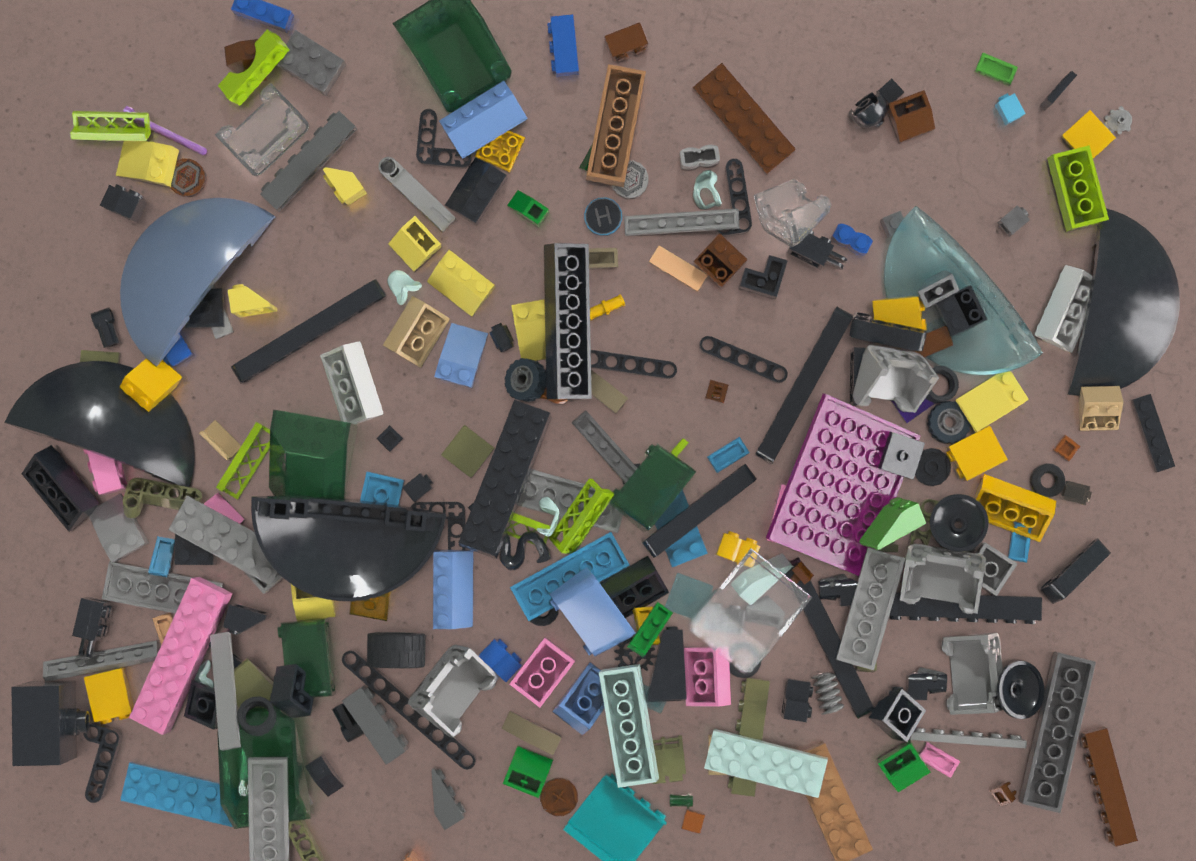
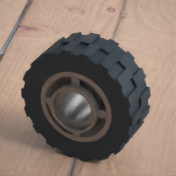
M520 358L515 360L513 364H510L509 369L506 371L504 384L507 393L512 398L533 402L535 399H539L545 392L546 370L542 364H539L540 362Z
M956 401L942 402L931 409V413L927 418L928 431L938 442H944V444L959 442L969 433L971 424ZM947 417H950L953 420V426L951 428L947 427L945 424V420Z

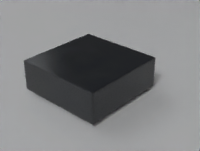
M892 78L878 90L887 104L896 101L904 94V91Z
M390 425L376 438L389 452L403 440Z

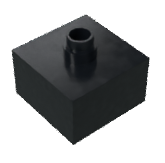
M76 680L30 681L12 686V766L62 765L77 758V736L80 733L89 731L90 716L88 711H80L79 708H76Z

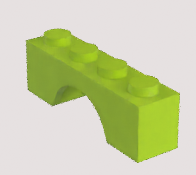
M268 29L255 42L256 55L252 65L242 73L229 72L218 85L228 100L240 106L290 50L279 35Z

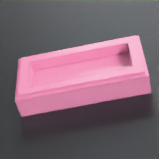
M927 741L919 753L926 764L950 778L960 763L959 760Z

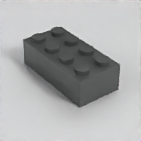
M364 685L342 700V702L387 765L408 749V741L403 734L399 735L396 731L398 727L394 720L387 718L385 715L387 711L382 703L376 702L374 691Z

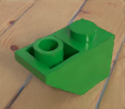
M517 190L507 205L537 227L541 225L549 213L547 207Z

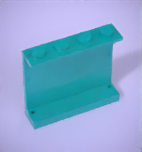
M606 773L566 823L563 830L602 861H636L663 825L667 824V821L665 820L666 816L658 809L654 811L649 807L651 804L643 797L641 799L637 798L634 795L636 792L631 787L618 788L616 776L612 773L611 775Z

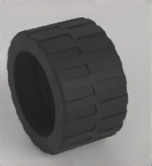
M406 632L368 633L367 666L399 669L424 667L426 635L423 633Z

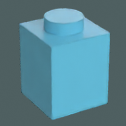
M1007 93L999 97V102L995 105L1005 125L1026 114L1015 93L1010 96Z

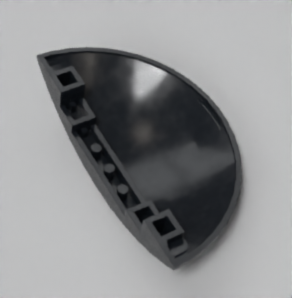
M1107 208L1109 220L1100 222L1097 225L1094 245H1097L1094 258L1095 266L1082 337H1080L1077 356L1073 360L1067 395L1080 396L1081 387L1120 386V389L1139 380L1158 363L1172 341L1179 318L1180 292L1178 280L1171 260L1163 246L1137 221Z
M87 361L58 368L44 375L26 389L15 402L4 422L33 434L62 441L126 464L171 484L190 487L194 470L195 452L187 418L171 394L167 395L149 412L120 388L124 377L134 369L130 366L107 361Z
M251 496V515L254 532L262 552L272 567L285 580L298 589L313 596L334 601L367 600L389 593L406 583L420 571L431 557L440 540L446 518L445 513L369 501L306 496Z

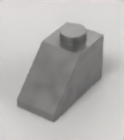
M946 270L928 278L917 290L924 308H928L960 291L953 274Z

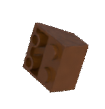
M925 90L887 105V112L899 142L936 129L932 108Z
M719 233L693 262L722 288L748 259Z

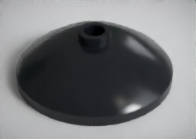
M954 494L943 498L936 504L930 516V530L934 539L943 548L950 551L966 552L974 549L984 540L988 531L989 520L986 510L979 501L968 495ZM960 522L962 527L956 528L955 523Z
M1026 661L1011 662L1002 670L998 678L997 697L1002 709L1013 718L1027 719L1035 715L1043 703L1045 692L1043 678L1038 669L1031 663Z

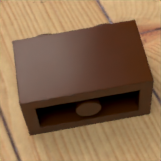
M640 22L604 36L612 61L616 59L617 61L625 60L629 54L634 52L636 55L646 51L645 48L648 47V41Z

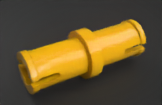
M621 294L607 301L602 300L600 304L591 307L590 321L603 314L608 315L610 311L625 306Z

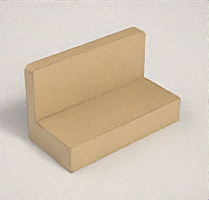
M216 420L199 433L222 457L229 461L242 446Z

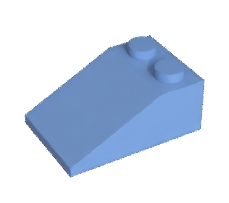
M451 323L434 377L473 388L488 333Z
M592 663L586 666L552 711L581 735L590 730L605 708L599 677L601 670Z

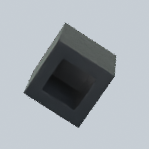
M420 473L402 488L412 501L416 503L433 489L431 486L433 481L427 474L423 476Z

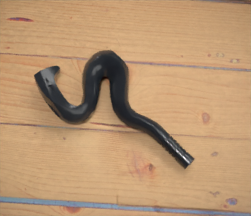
M472 503V504L468 507V509H469L470 511H471L472 506H473L474 503ZM529 531L522 534L518 540L514 556H511L510 537L508 533L506 534L500 549L499 559L508 570H517L524 563L527 541L533 542L540 554L537 563H543L551 559L547 545L536 532Z

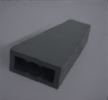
M666 627V630H663L661 633L646 702L685 701L687 699L683 630H678V627Z

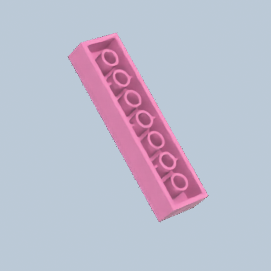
M201 577L191 578L130 714V719L162 735L171 732L190 690L191 681L195 679L208 650L210 635L215 634L233 593Z

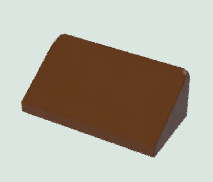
M947 326L928 332L923 351L914 352L927 357L953 346Z

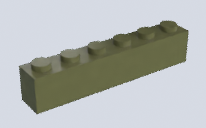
M748 677L745 681H742L740 692L744 693L743 700H739L738 712H741L740 720H736L735 727L738 735L762 741L770 685L769 680ZM732 776L728 779V788L731 789V794L755 797L756 782Z

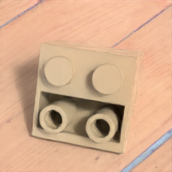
M1120 386L1081 387L1079 397L1080 431L1119 430L1123 407Z

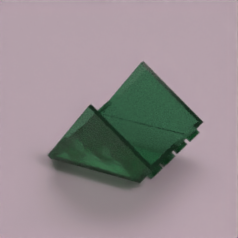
M429 0L392 23L447 112H454L503 81L506 83L512 74V70L484 18L471 0Z
M273 409L269 453V489L273 495L345 499L358 425Z
M273 706L276 712V723L268 733L262 736L247 734L239 723L240 748L220 750L217 731L220 803L234 829L249 827V757H288L289 822L311 819L310 798L296 722L282 713L276 706ZM262 707L251 709L246 715L247 723L251 726L263 724L268 718V711Z

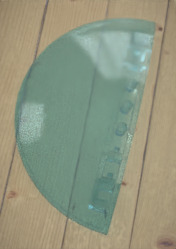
M915 206L900 223L888 248L884 270L886 297L919 296L917 290L928 278L946 270L953 274L959 290L970 285L972 286L988 319L969 331L952 338L953 346L929 355L926 358L956 372L971 375H992L1020 368L1043 354L1023 319L988 274L948 232L919 207ZM935 304L922 311V318L926 319L927 333L945 326Z

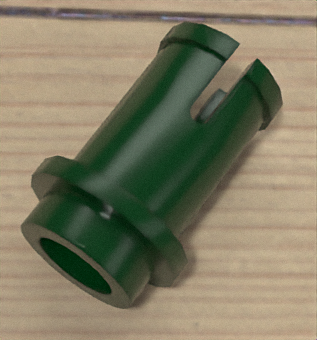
M689 793L687 795L670 794V807L684 806L687 809L693 807V795H689Z

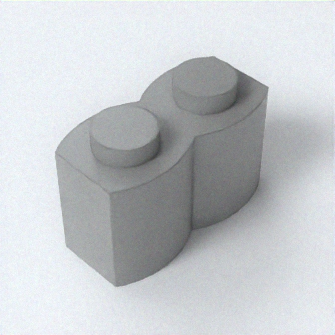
M705 145L700 149L693 147L685 148L679 153L681 169L692 170L699 166L712 167L720 161L719 150L716 145Z

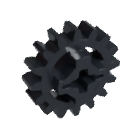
M633 637L617 645L620 648L614 650V652L619 654V656L615 657V660H620L618 667L629 666L624 662L622 656L628 657L630 665L637 664L641 659H647L640 665L641 669L648 671V664L653 666V662L650 659L656 658V655L651 654L655 647H651L643 658L637 656L633 663L632 655H629L633 650L630 648L623 649Z

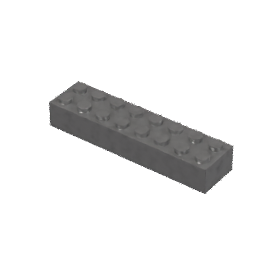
M1054 651L1021 788L1020 803L1057 813L1061 812L1095 669V661Z

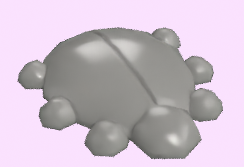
M1122 106L1119 107V110H1111L1110 116H1105L1107 121L1104 122V125L1110 129L1111 133L1117 131L1120 135L1122 131L1131 130L1132 116Z

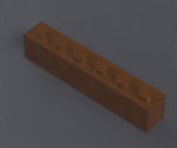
M1099 727L1081 732V746L1087 752L1085 761L1087 767H1091L1093 774L1090 775L1093 787L1096 786L1098 793L1095 794L1098 805H1101L1103 811L1100 813L1101 819L1108 829L1105 832L1107 841L1111 842L1115 847L1138 841L1108 729L1106 727Z

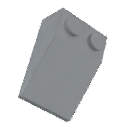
M121 493L97 506L93 513L89 515L102 547L111 562H117L149 544L136 518L125 516L122 503L123 495Z

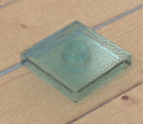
M677 572L665 607L672 612L700 622L713 585Z

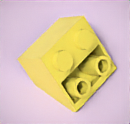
M327 167L323 169L325 175H323L324 179L331 188H336L334 194L342 204L345 202L349 206L367 194L353 172Z
M416 216L409 220L388 243L414 272L442 247L440 242Z
M291 584L292 601L297 621L336 617L334 600L313 596Z

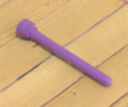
M126 106L123 112H135L129 106ZM135 118L133 122L145 127L144 118ZM150 121V130L201 155L207 153L206 148Z

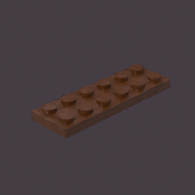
M723 63L693 86V90L766 175L796 150Z

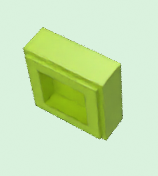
M681 439L671 451V454L676 458L689 442Z

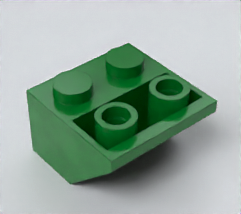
M910 739L908 742L901 744L877 759L878 765L897 792L902 791L931 773Z
M517 746L503 784L539 798L553 759Z

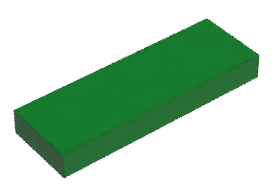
M657 602L627 647L643 658L673 612Z

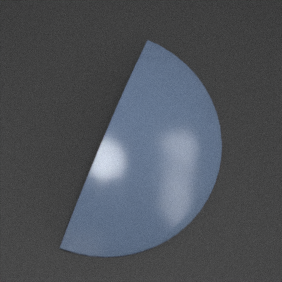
M208 198L192 201L168 211L141 234L128 255L123 269L120 301L123 318L132 340L144 356L156 367L181 337L178 333L190 319L191 313L236 257L238 258L248 245H254L273 221L274 215L245 201L230 198Z

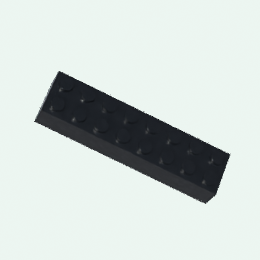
M545 244L544 292L547 399H592L589 244Z
M514 400L458 542L461 547L497 559L552 418L550 412Z

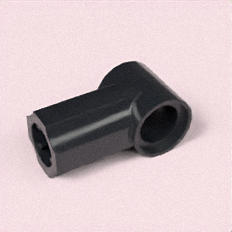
M110 307L91 313L93 325L99 332L103 347L108 348L119 344L120 340L114 325L115 319Z
M344 703L332 709L341 726V732L348 743L364 735V732Z

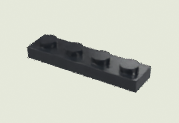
M1151 394L1131 400L1155 472L1175 467Z

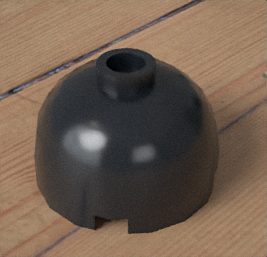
M876 91V95L873 92L867 94L855 104L858 107L854 111L852 109L849 111V116L858 126L862 128L879 127L885 121L884 117L887 114L888 106L881 93Z

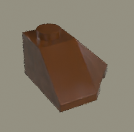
M258 39L239 41L225 46L226 66L235 73L246 71L255 59V42Z

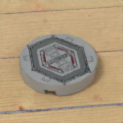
M629 160L624 187L612 185L613 190L619 196L626 199L639 197L648 186L646 168L641 163Z

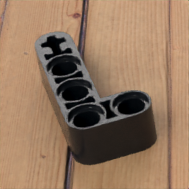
M730 159L725 166L731 209H736L735 203L738 201L745 204V209L739 211V221L745 220L748 223V228L729 229L728 232L715 230L717 235L720 233L723 237L746 234L752 227L743 165L738 159ZM732 164L738 167L736 178H733V170H729ZM740 183L742 190L739 192L734 191L732 184Z
M856 312L853 315L849 336L852 338L914 351H923L927 335L926 330L871 319L872 316L866 313Z
M1096 538L1056 577L1048 580L1040 588V591L1052 604L1065 599L1111 552Z
M100 723L90 724L89 731L83 733L86 740L100 744L85 791V798L90 803L99 802L105 797L123 739L122 732L119 729L104 724L100 725ZM91 727H95L98 730L97 737H93L90 734ZM109 733L116 735L115 743L109 741ZM104 751L110 753V761L103 759ZM98 770L104 771V780L98 778ZM97 788L96 793H98L99 795L97 797H94V793H92V791Z

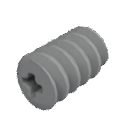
M829 672L811 677L818 680L813 686L820 687V689L815 691L816 694L822 695L817 701L824 702L819 708L826 709L821 715L839 711L844 707V704L838 703L842 700V697L836 696L840 689L834 688L838 685V682L832 681L836 674Z

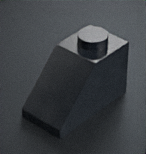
M324 754L305 766L314 782L327 797L344 787Z

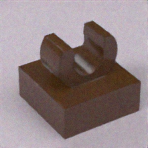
M710 380L705 398L724 403L729 385Z
M800 561L792 569L795 574L789 580L794 585L801 580L805 585L814 575Z
M1010 782L995 786L990 790L1000 807L1010 804L1016 799L1014 795H1016L1017 791H1010L1008 788L1011 784Z

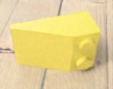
M124 141L116 176L171 187L179 150L173 146L155 142Z
M545 299L511 305L521 358L534 361L546 359Z
M1007 367L955 401L974 431L978 432L1029 399L1009 367Z

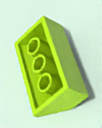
M1090 145L1056 153L1048 157L1047 160L1066 232L1109 220Z

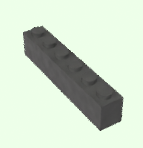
M340 111L337 113L333 112L327 118L328 123L324 127L320 126L313 135L315 136L311 141L307 140L300 148L302 150L297 155L294 154L287 161L289 164L284 169L280 168L275 173L274 177L276 178L271 183L267 182L261 188L262 192L260 195L278 212L284 208L357 130L356 126Z

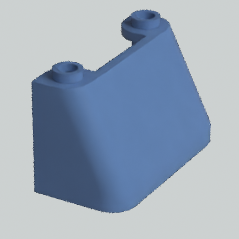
M587 567L549 594L553 599L550 603L556 611L560 609L584 641L585 645L583 648L589 656L591 654L597 656L636 634Z

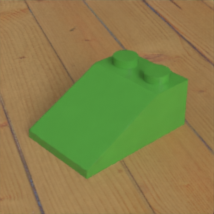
M900 497L892 499L888 505L883 507L859 540L860 544L879 550L925 525L926 522L919 504Z

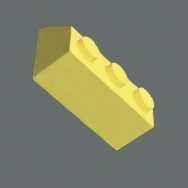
M450 250L437 264L427 281L471 317H473L495 288L492 282Z
M244 284L234 285L232 289L228 290L231 313L239 318L277 312V307L247 286H244Z

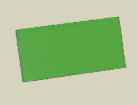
M982 53L975 71L1010 86L1018 67Z

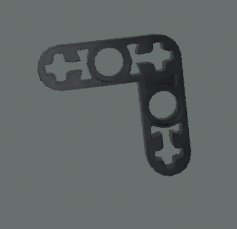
M432 109L423 110L420 115L416 151L418 161L423 165L462 169L469 167L472 162L471 155L466 157L468 161H465L464 164H461L459 160H454L455 164H451L453 160L452 153H456V158H461L456 149L435 148L437 114ZM428 113H431V116L434 117V120H430V127L434 126L433 129L422 128V126H427V121L423 118ZM424 132H430L432 134V140L429 142H424L422 140V134ZM421 144L424 146L432 145V148L427 147V153L430 157L426 161H423V158L420 157V154L424 153V147H420ZM443 152L448 153L450 157L446 163L439 161V155Z
M460 502L413 503L411 505L412 508H417V505H420L421 509H427L426 505L429 504L430 511H432L435 505H440L445 514V504H449L448 509L455 508V505L462 508V512L458 516H455L454 512H448L449 516L445 518L448 519V550H452L451 548L455 546V541H451V537L460 538L466 524L465 506ZM454 524L461 525V534L454 535L451 528Z

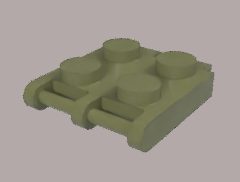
M678 735L677 738L665 739V737H661V739L653 740V744L661 743L662 745H654L659 779L652 784L666 783L665 776H669L670 782L683 781L682 774H686L682 735ZM679 741V743L665 744L667 742Z

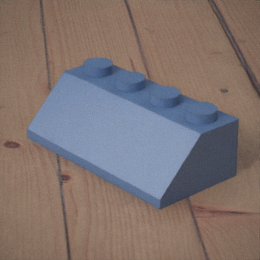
M505 81L442 118L439 122L463 159L528 118Z
M434 550L433 629L473 627V551Z

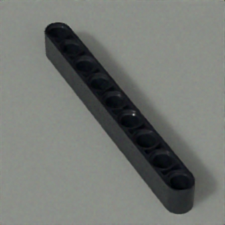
M377 279L238 361L231 366V369L240 384L374 305L385 298L386 294Z
M838 306L835 308L755 456L770 464L774 462L853 318L852 314Z
M797 557L789 561L793 567L785 575L857 719L871 713L874 710V706L853 664L836 660L841 640L811 580L805 585L801 580L796 585L789 580L795 574L792 569L801 561Z
M348 650L343 654L342 663L347 669L463 769L468 770L474 767L477 759L476 755L455 736L454 738L449 737L443 732V738L437 740L434 738L433 732L440 730L430 721L427 727H422L419 724V718L423 717L415 710L413 714L405 712L404 707L408 704L410 697L380 670L369 667L371 670L369 676L366 677L361 674V668L367 666V659L356 650ZM350 653L356 656L354 664H350L346 660L347 655ZM377 679L384 680V689L376 687L375 682ZM397 692L400 695L399 701L393 702L390 699V693ZM451 742L456 743L458 751L450 752L448 744ZM465 755L471 756L473 759L472 764H464L462 757Z

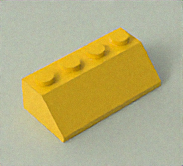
M986 474L983 475L974 496L986 510L990 524L1041 542L1055 515L1056 500ZM1014 522L1022 523L1025 527L1017 526V528H1014ZM1028 528H1032L1031 534L1028 533Z

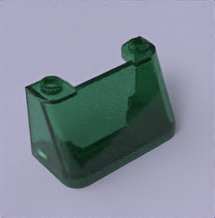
M658 443L655 445L651 444L647 448L645 460L619 490L617 488L614 489V496L609 502L612 507L643 532L652 528L696 473L691 466Z
M319 618L282 622L281 627H278V637L282 638L284 666L297 664L307 672L303 690L313 698L334 696L336 689L335 684L333 685V682H331L333 675L328 641L329 633H326L328 632L329 619Z

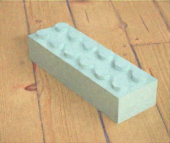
M640 664L602 669L599 672L618 788L657 782L659 774Z
M714 729L704 769L819 798L828 758Z

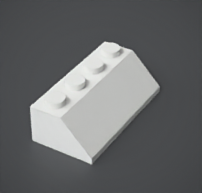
M1065 265L1034 335L1047 343L1072 353L1084 327L1093 276L1082 269Z
M360 341L342 345L320 355L343 428L383 415L382 406Z

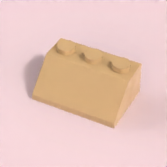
M412 296L383 346L421 368L450 318Z

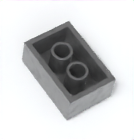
M295 30L286 44L290 50L277 66L327 96L346 63L342 58Z

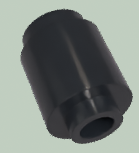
M499 323L491 327L490 336L501 353L514 347V340L507 325Z

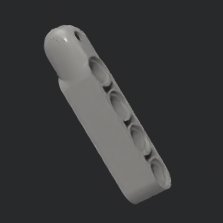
M385 157L379 162L378 167L381 174L442 232L456 219L395 159Z

